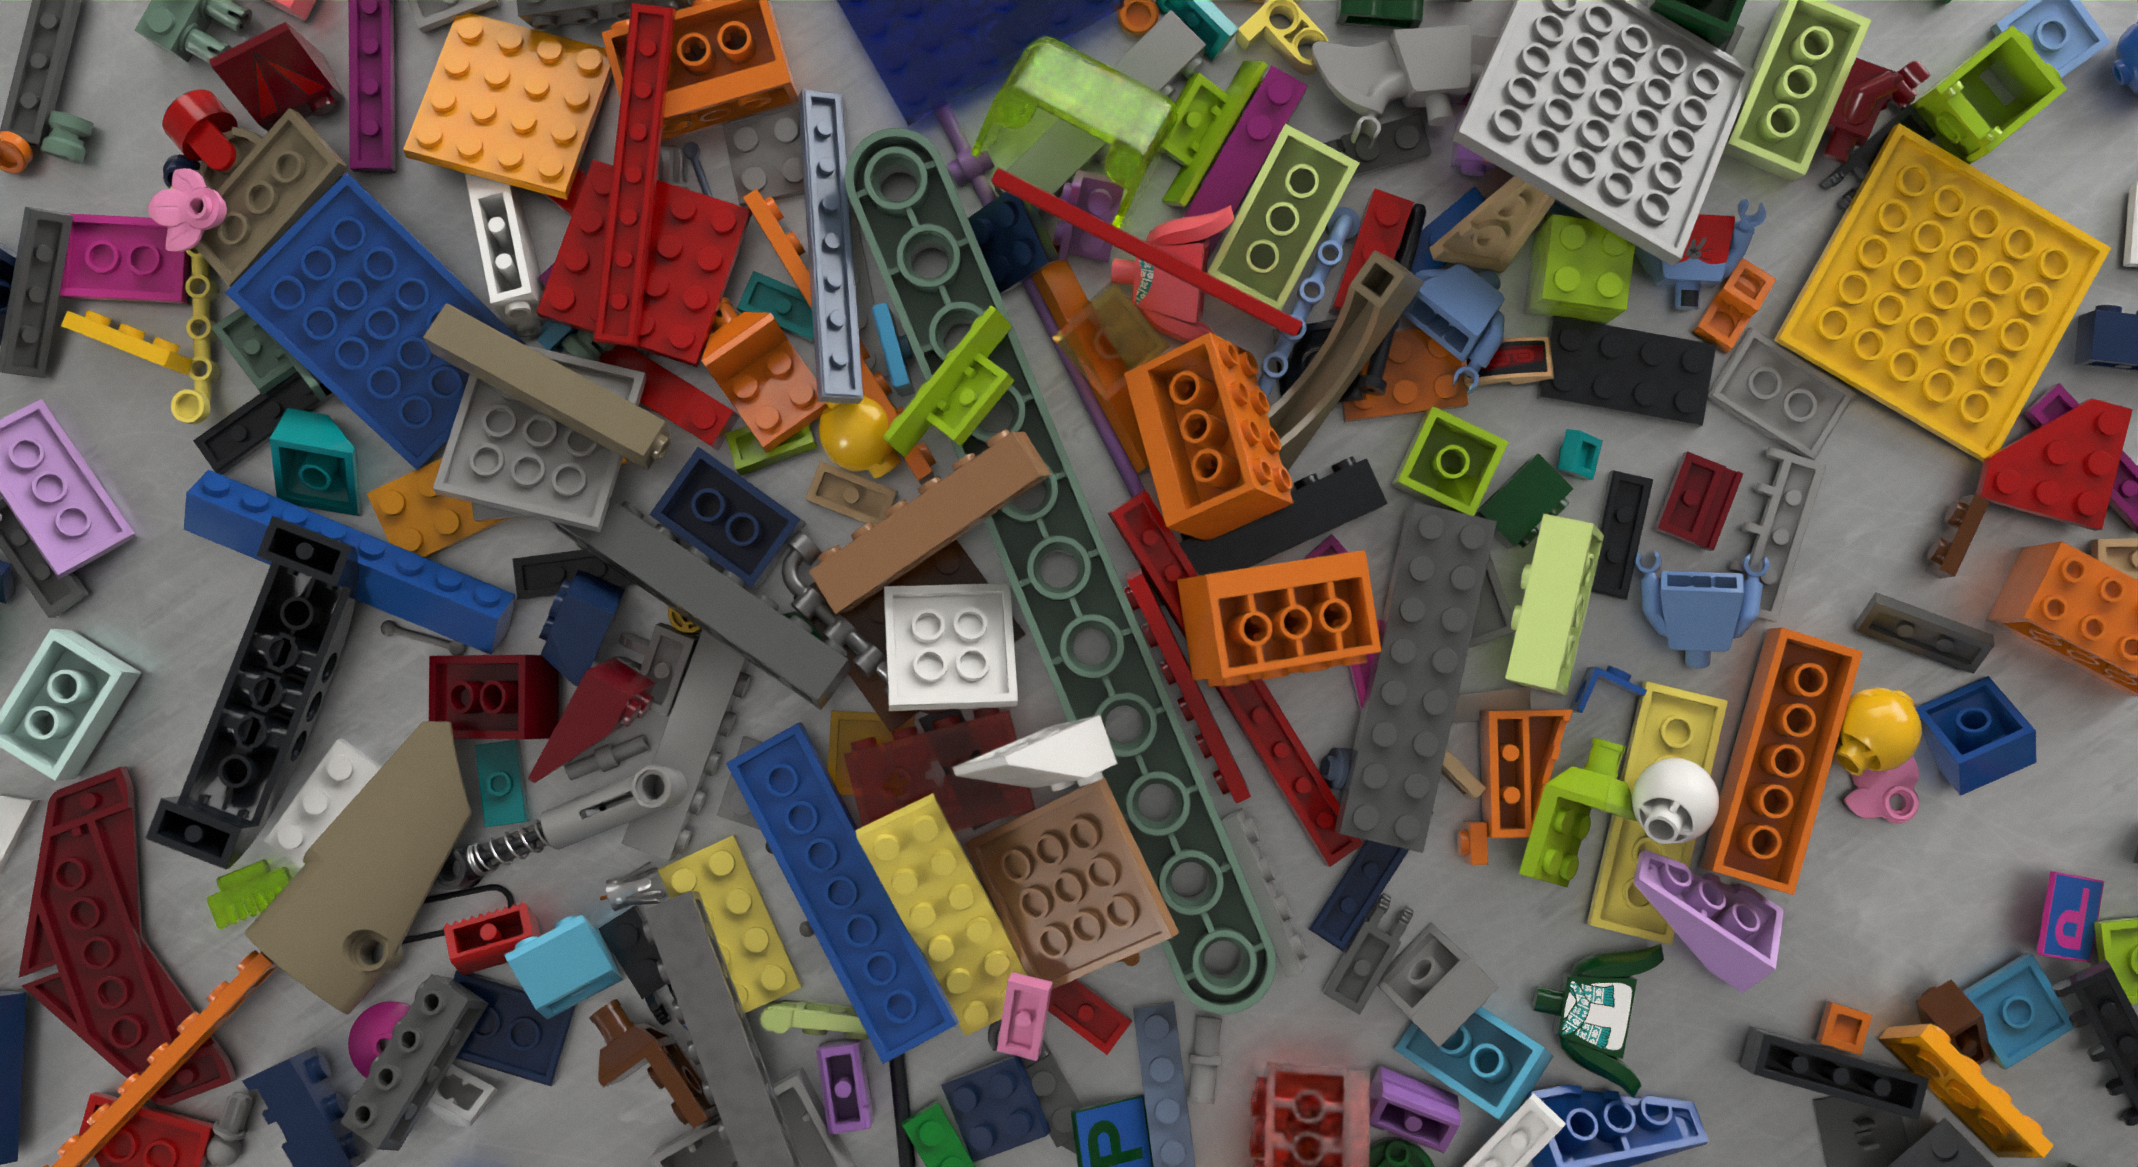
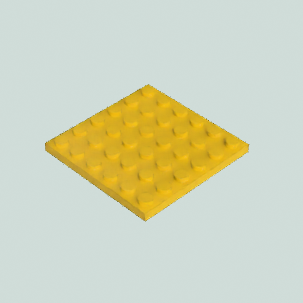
M1899 123L1891 129L1774 341L1984 463L1986 457L2000 450L2111 247Z

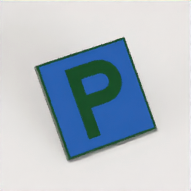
M1135 1095L1071 1111L1078 1167H1153L1144 1095Z

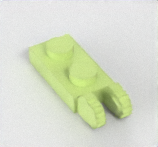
M773 1000L764 1008V1012L760 1014L761 1017L759 1018L761 1020L760 1024L763 1026L762 1028L770 1031V1033L775 1031V1033L784 1034L791 1027L803 1028L802 1032L808 1035L820 1036L826 1035L828 1031L844 1032V1037L849 1039L862 1040L869 1038L853 1006L788 1000L779 1002V1000Z

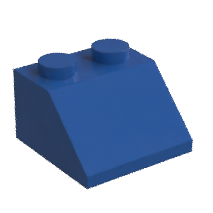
M1989 676L1915 708L1921 720L1922 734L1938 769L1960 796L2037 763L2036 730Z

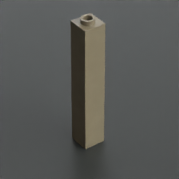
M448 303L445 304L423 336L432 354L646 470H649L655 460L660 461L670 447V433L665 420Z

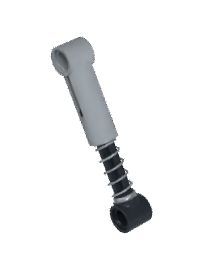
M654 765L643 767L635 775L543 811L541 821L535 819L533 825L528 827L520 825L518 831L513 833L505 831L503 837L498 839L490 837L489 842L483 845L475 843L453 848L434 885L443 890L473 888L479 884L484 875L488 874L489 871H496L502 863L504 865H511L515 858L526 859L530 852L541 853L545 846L560 850L660 809L673 808L680 804L686 796V778L681 771L674 767ZM659 777L663 779L665 784L664 793L661 797L656 795L654 789L655 782ZM634 796V799H631L609 809L606 808L608 806H611L613 804H616L618 802H621ZM456 860L460 864V872L457 877L453 873V865Z

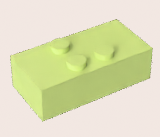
M1780 0L1752 66L1755 71L1723 153L1791 182L1805 176L1872 20L1825 0Z
M1285 124L1207 273L1282 310L1353 177L1359 162Z
M1543 514L1532 565H1525L1521 577V589H1526L1522 606L1516 605L1512 616L1511 629L1516 630L1505 677L1508 681L1518 686L1567 696L1604 538L1603 533L1594 523Z

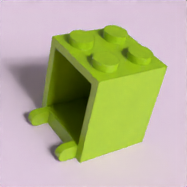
M2011 25L1979 48L1911 105L1937 134L1933 140L1939 147L1964 162L1971 164L1993 151L2065 92L2067 88L2062 84L2059 72L2052 65L2045 63L2036 53L2034 44L2029 36L2022 31H2018L2014 25ZM1989 68L2015 98L2008 105L2004 106L1979 76L1986 69Z
M1546 213L1544 224L1534 233L1523 314L1549 318L1559 316L1606 325L1627 310L1635 245L1593 220Z

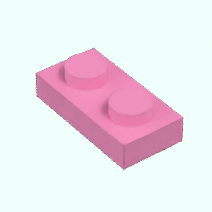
M1015 972L1011 973L1007 983L997 1051L1034 1061L1038 1060L1042 1049L1053 982Z

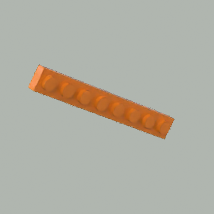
M758 189L744 196L743 199L812 310L810 270H807L799 257L805 253V250L793 231L785 234L778 221L783 219L784 216L773 198L770 196L764 200ZM859 338L863 392L866 397L876 401L884 409L889 429L891 422L895 417L902 414L904 409L901 406L894 410L886 397L892 393V390L880 371L875 374L871 373L865 363V360L871 356ZM923 441L915 445L909 454L903 457L920 485L935 477L930 466L936 463Z
M254 950L246 956L236 968L240 971L237 977L230 984L224 981L218 985L207 997L210 1004L200 1014L197 1011L193 1012L178 1026L177 1031L180 1035L170 1045L167 1042L160 1045L147 1058L151 1065L141 1075L136 1072L117 1089L121 1096L111 1106L106 1103L87 1120V1123L90 1125L89 1129L81 1137L75 1134L58 1149L57 1154L60 1158L52 1167H84L279 966L263 952L258 953Z

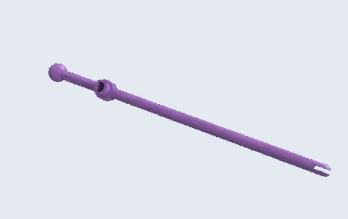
M923 59L910 68V82L914 88L925 92L957 155V159L947 164L955 181L959 186L969 180L984 207L997 198L985 175V171L992 169L995 165L984 144L974 150L971 148L939 85L941 80L940 67L930 59ZM1032 278L1028 279L1022 284L1131 497L1145 490L1139 475L1130 462Z

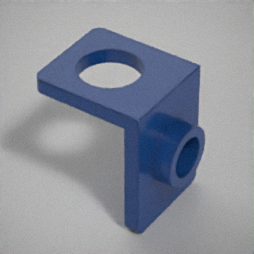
M1608 666L1606 671L1598 667H1587L1569 709H1573V713H1582L1597 679L1635 696H1645L1647 690L1629 682L1631 675L1618 668Z

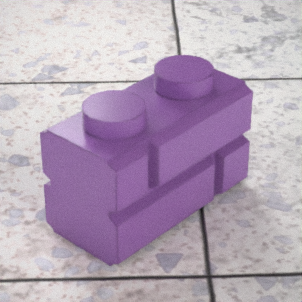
M845 1039L821 1043L816 1049L828 1135L871 1128L874 1117L866 1063L862 1060L864 1057L862 1040Z
M1384 1067L1378 1069L1364 1097L1366 1125L1380 1130H1388L1390 1134L1441 1153L1446 1152L1461 1123L1458 1095Z

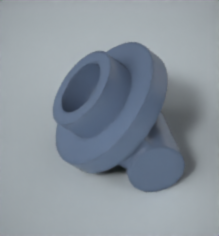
M1332 748L1328 755L1323 757L1320 773L1330 789L1344 790L1353 748Z

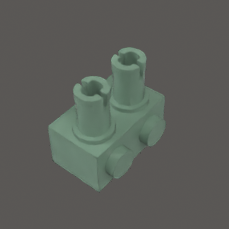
M151 0L135 31L151 43L186 62H189L192 55H195L209 63L208 60L217 56L216 53L221 54L232 48L229 44L206 34L212 20L215 19L240 34L245 31L247 26L241 23L237 17L250 23L252 11L232 0Z

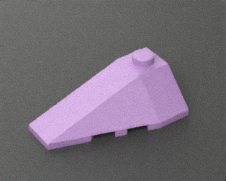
M1645 849L1639 853L1633 883L1711 973L1744 993L1776 970L1784 914L1783 908L1746 885L1739 883L1732 887L1721 883L1718 875L1708 872L1701 876L1690 872L1686 864Z

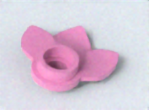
M186 168L175 170L172 176L173 188L156 193L148 205L150 217L158 224L168 226L166 250L171 252H182L195 247L200 242L204 230L219 226L224 221L227 213L226 203L220 194L206 187L201 174Z
M1913 756L1906 763L1892 770L1876 772L1866 769L1860 776L1851 774L1852 781L1857 789L1848 793L1844 798V802L1855 815L1865 819L1882 817L1892 823H1904L1911 820L1917 813L1919 798L1914 787L1919 778V769ZM1897 794L1901 798L1902 804L1899 809L1894 810L1890 806V799Z

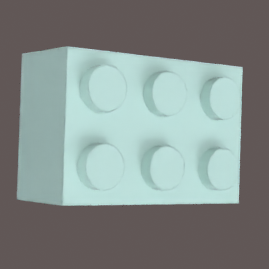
M50 629L0 710V748L54 781L76 779L141 672L72 630Z

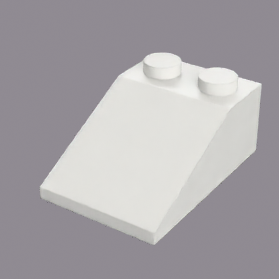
M1097 715L1046 727L953 767L955 776L1027 788L1050 785L1052 791H1058L1076 784V780L1079 786L1096 782L1103 778L1101 771L1116 765L1117 762L1101 716Z

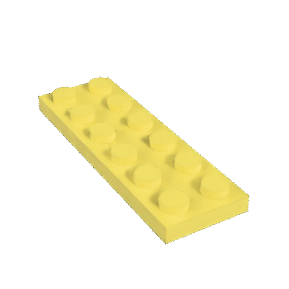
M1643 681L1642 688L1646 689L1647 692L1645 696H1639L1620 781L1627 783L1632 794L1635 782L1640 774L1653 763L1668 758H1681L1692 761L1701 766L1711 776L1728 701ZM1612 814L1587 924L1672 945L1675 931L1633 883L1639 853L1645 849L1684 863L1690 868L1696 839L1684 843H1658L1646 834L1638 821Z
M934 793L855 830L861 847L907 931L924 953L960 1022L958 1024L964 1035L967 1036L1001 1020L1007 983L1011 973L1027 974Z

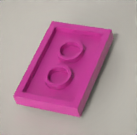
M67 213L73 216L59 296L78 299L187 304L188 293L185 286L189 278L190 255L186 251L171 252L166 250L168 226L160 225L148 217Z

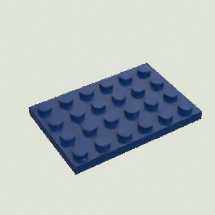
M348 172L225 292L227 296L416 470L449 439L470 375L432 354L423 338L445 304L448 303L514 340L527 345Z

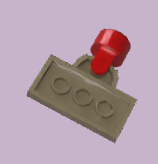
M194 90L182 94L169 105L163 117L162 127L166 135L188 159L201 161L200 170L194 171L201 174L206 187L217 191L226 203L227 213L224 221L217 227L204 230L202 238L195 248L229 287L247 272L327 192L348 168L303 116L290 108L264 137L250 130L238 128L236 118L215 94L208 90Z

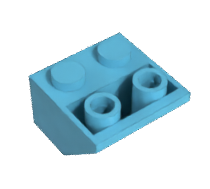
M583 915L564 918L553 926V930L540 937L532 936L525 938L515 945V950L505 954L508 964L533 1006L547 1020L623 980L605 939Z

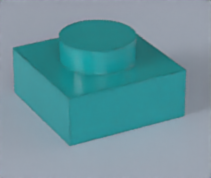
M1566 429L1564 442L1559 450L1557 469L1579 479L1594 480L1603 440L1580 430Z

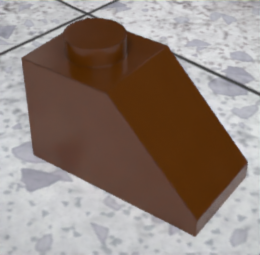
M1951 979L1940 986H1933L1927 989L1921 998L1916 1000L1921 1024H1933L1945 1031L1951 1039L1950 1044L1960 1054L1970 1057L1978 1065L1992 1058L1983 1014Z

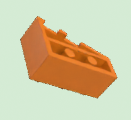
M1573 709L1479 711L1481 783L1487 788L1482 793V821L1487 822V837H1530L1545 784L1550 781L1555 761L1558 760L1562 737L1566 724L1570 721Z

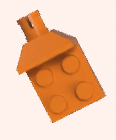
M723 297L719 306L722 316L716 315L711 329L713 333L709 335L701 361L763 449L768 453L819 418L828 405L826 402H818L817 379L788 341L773 315L765 312H743L738 315L730 300Z

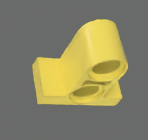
M1269 0L1238 28L1235 41L1247 52L1263 37L1292 69L1300 74L1309 75L1314 74L1318 69L1313 59H1305L1300 55L1298 47L1302 44L1313 45L1317 41L1328 42V39L1316 24L1298 7L1297 4L1302 0ZM1277 14L1284 15L1289 19L1291 26L1287 29H1277L1271 24L1270 17Z

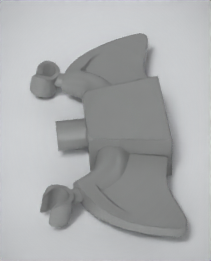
M1471 25L1399 29L1393 31L1389 40L1365 47L1317 41L1313 43L1311 55L1321 77L1330 90L1346 106L1363 115L1353 130L1351 141L1355 144L1359 133H1365L1371 139L1368 147L1370 149L1374 146L1381 131V125L1377 119L1382 118L1384 109L1389 102L1401 98L1405 107H1426L1428 123L1431 126H1441L1452 122L1453 113L1451 105L1461 103L1467 93H1473L1498 37L1472 35Z

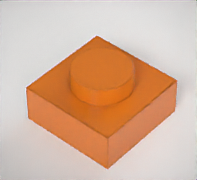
M1480 820L1463 821L1464 830H1458L1457 833L1458 854L1464 855L1465 863L1470 865H1488L1487 822Z
M1827 1001L1816 1041L1861 1055L1872 1015Z

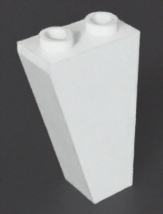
M465 173L490 303L505 325L518 337L537 336L542 333L541 328L548 321L539 317L536 313L545 288L543 282L538 278L541 272L519 189L516 186Z

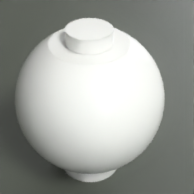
M1668 758L1653 763L1640 774L1633 788L1632 808L1634 815L1646 834L1658 843H1684L1700 837L1713 824L1718 812L1719 796L1713 779L1701 766L1686 759Z

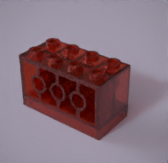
M980 708L972 710L974 719L959 722L958 716L953 715L932 721L933 730L918 733L916 726L891 732L893 740L877 744L875 736L851 742L852 751L845 752L844 758L862 827L933 793L953 832L1035 810L1030 788L955 776L953 767L972 758L971 752L974 750H979V753L983 755L1017 740L1010 710L1000 711L999 708ZM933 761H938L940 766H948L949 773L943 775L942 783L936 784L933 778L926 779L925 772L931 769L930 763ZM897 772L899 777H907L909 784H905L902 787V794L895 795L893 789H885L884 783L890 780L889 773Z
M1267 1062L1264 1075L1256 1076L1255 1091H1252L1250 1115L1255 1117L1254 1131L1250 1133L1249 1157L1256 1158L1253 1161V1167H1369L1370 1070Z

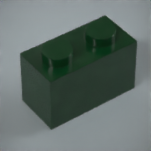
M1537 453L1531 456L1477 509L1474 516L1497 521L1494 537L1506 549L1513 548L1517 544L1524 548L1539 534L1540 530L1536 526L1542 521L1543 514L1557 516L1570 503L1565 497L1574 488Z

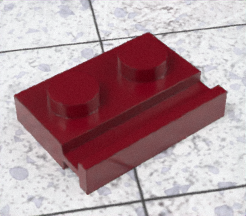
M1684 452L1654 530L1692 545L1695 544L1705 550L1714 551L1744 473L1733 471L1724 465L1691 452Z

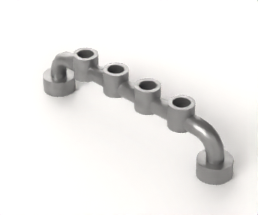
M798 530L786 542L791 550L783 560L781 571L784 584L796 597L791 606L807 621H810L814 616L820 619L827 626L821 632L826 639L833 640L841 647L845 644L857 654L852 662L864 675L871 678L877 673L888 683L887 658L861 636L848 620L840 614H835L821 595L799 577L798 569L800 564L804 561L807 565L811 566L822 552L811 539ZM888 685L883 689L884 693H885L887 696H888ZM949 709L919 711L935 715L944 713Z

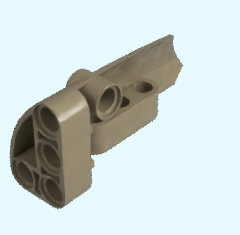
M423 721L311 845L303 857L305 865L245 931L247 938L275 964L308 990L344 1014L348 1015L354 1010L383 974L391 973L400 966L403 959L401 944L472 815L459 768L451 722ZM381 943L384 950L383 957L377 964H374L372 961V951Z

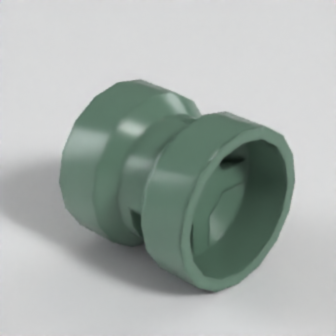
M51 111L48 124L53 131L43 139L40 151L56 158L83 164L86 150L83 147V139L91 136L94 123L71 114Z
M581 330L576 334H569L561 342V345L572 356L600 362V357L605 351H612L617 346L614 344L596 343L593 341L594 334Z

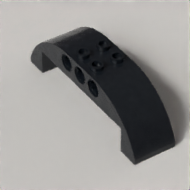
M272 516L257 553L258 557L272 563L180 796L161 798L145 838L223 869H229L251 846L267 823L288 786L337 666L355 606L359 572L356 548L275 516Z

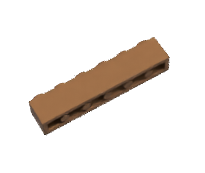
M1008 429L999 432L986 442L989 448L976 457L974 453H970L959 459L952 465L955 472L941 480L940 476H937L918 488L920 496L909 503L904 499L889 507L884 512L887 517L876 526L870 522L851 534L854 541L842 549L839 545H836L822 553L818 557L820 564L811 569L809 573L833 612L839 614L851 611L882 590L884 586H888L1051 476L1052 474L1025 432L1010 433Z

